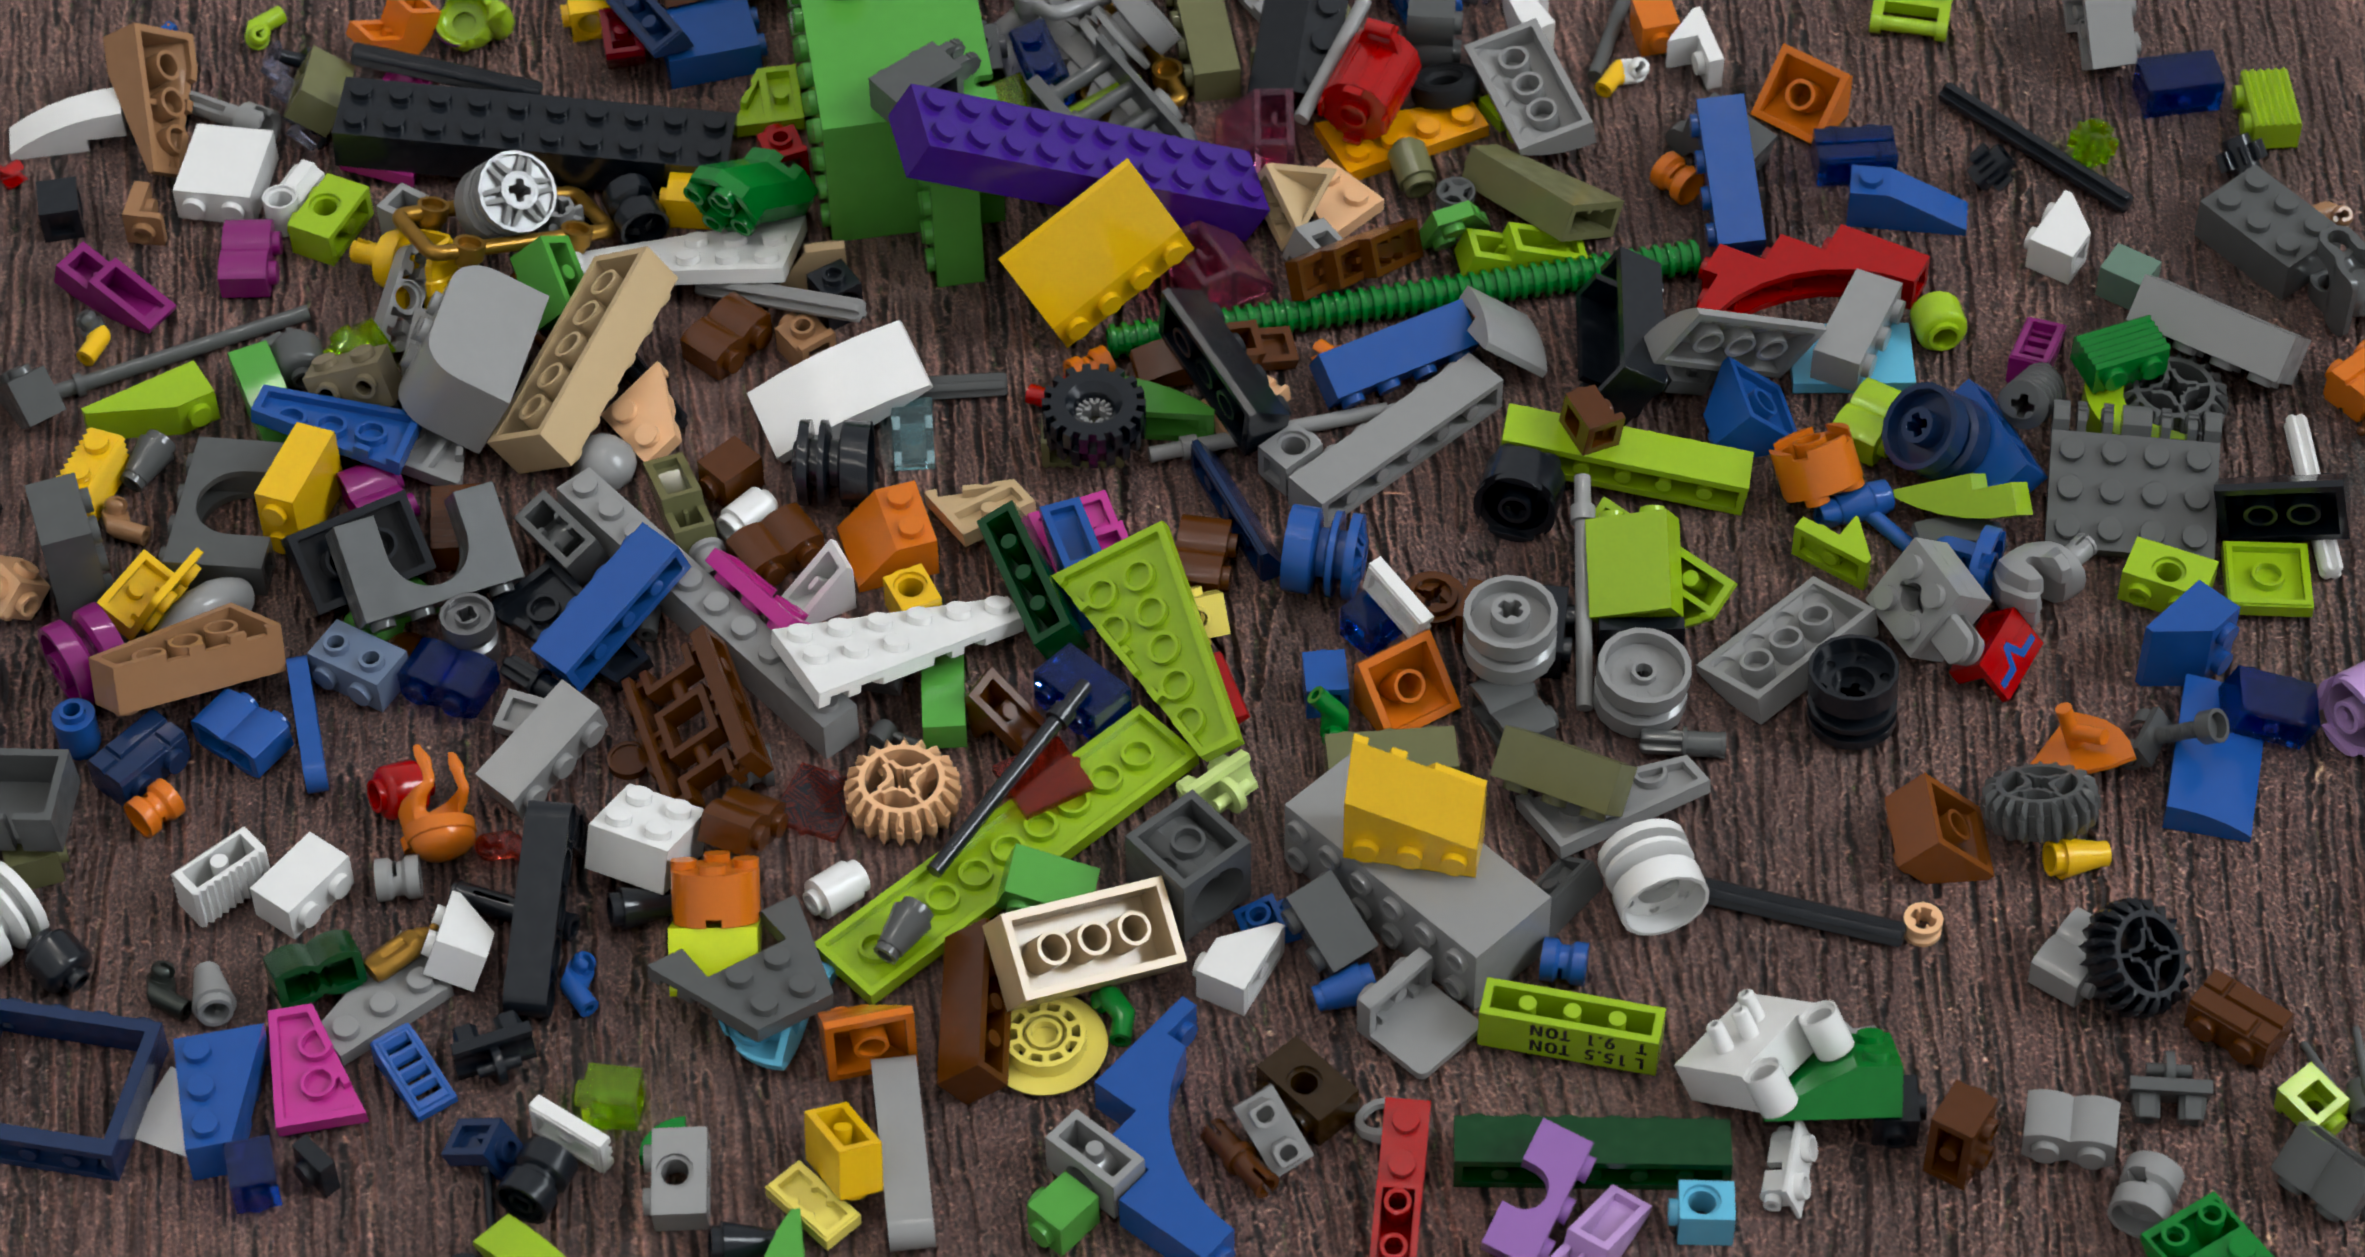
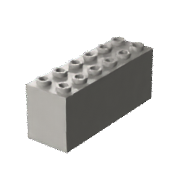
M1350 753L1285 804L1284 858L1295 872L1303 873L1312 881L1327 871L1332 870L1365 924L1378 933L1382 941L1389 948L1399 950L1406 957L1418 947L1424 949L1433 956L1432 978L1443 986L1446 993L1452 999L1462 1001L1475 1011L1481 1006L1487 977L1511 981L1541 956L1545 936L1549 937L1552 897L1484 843L1482 845L1476 878L1450 876L1441 872L1421 869L1409 870L1395 865L1375 862L1363 863L1355 859L1343 858L1344 800Z

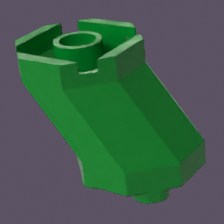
M752 147L744 159L700 165L690 177L683 193L688 200L695 204L699 212L704 215L702 217L703 222L712 230L722 232L725 229L728 232L736 231L743 236H750L761 223L805 216L813 205V199L817 195L818 189L802 167L793 163L789 168L781 163L784 155L778 151Z

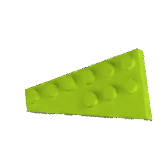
M1164 521L1157 522L1051 575L1203 760L1209 762L1245 744L1170 528Z

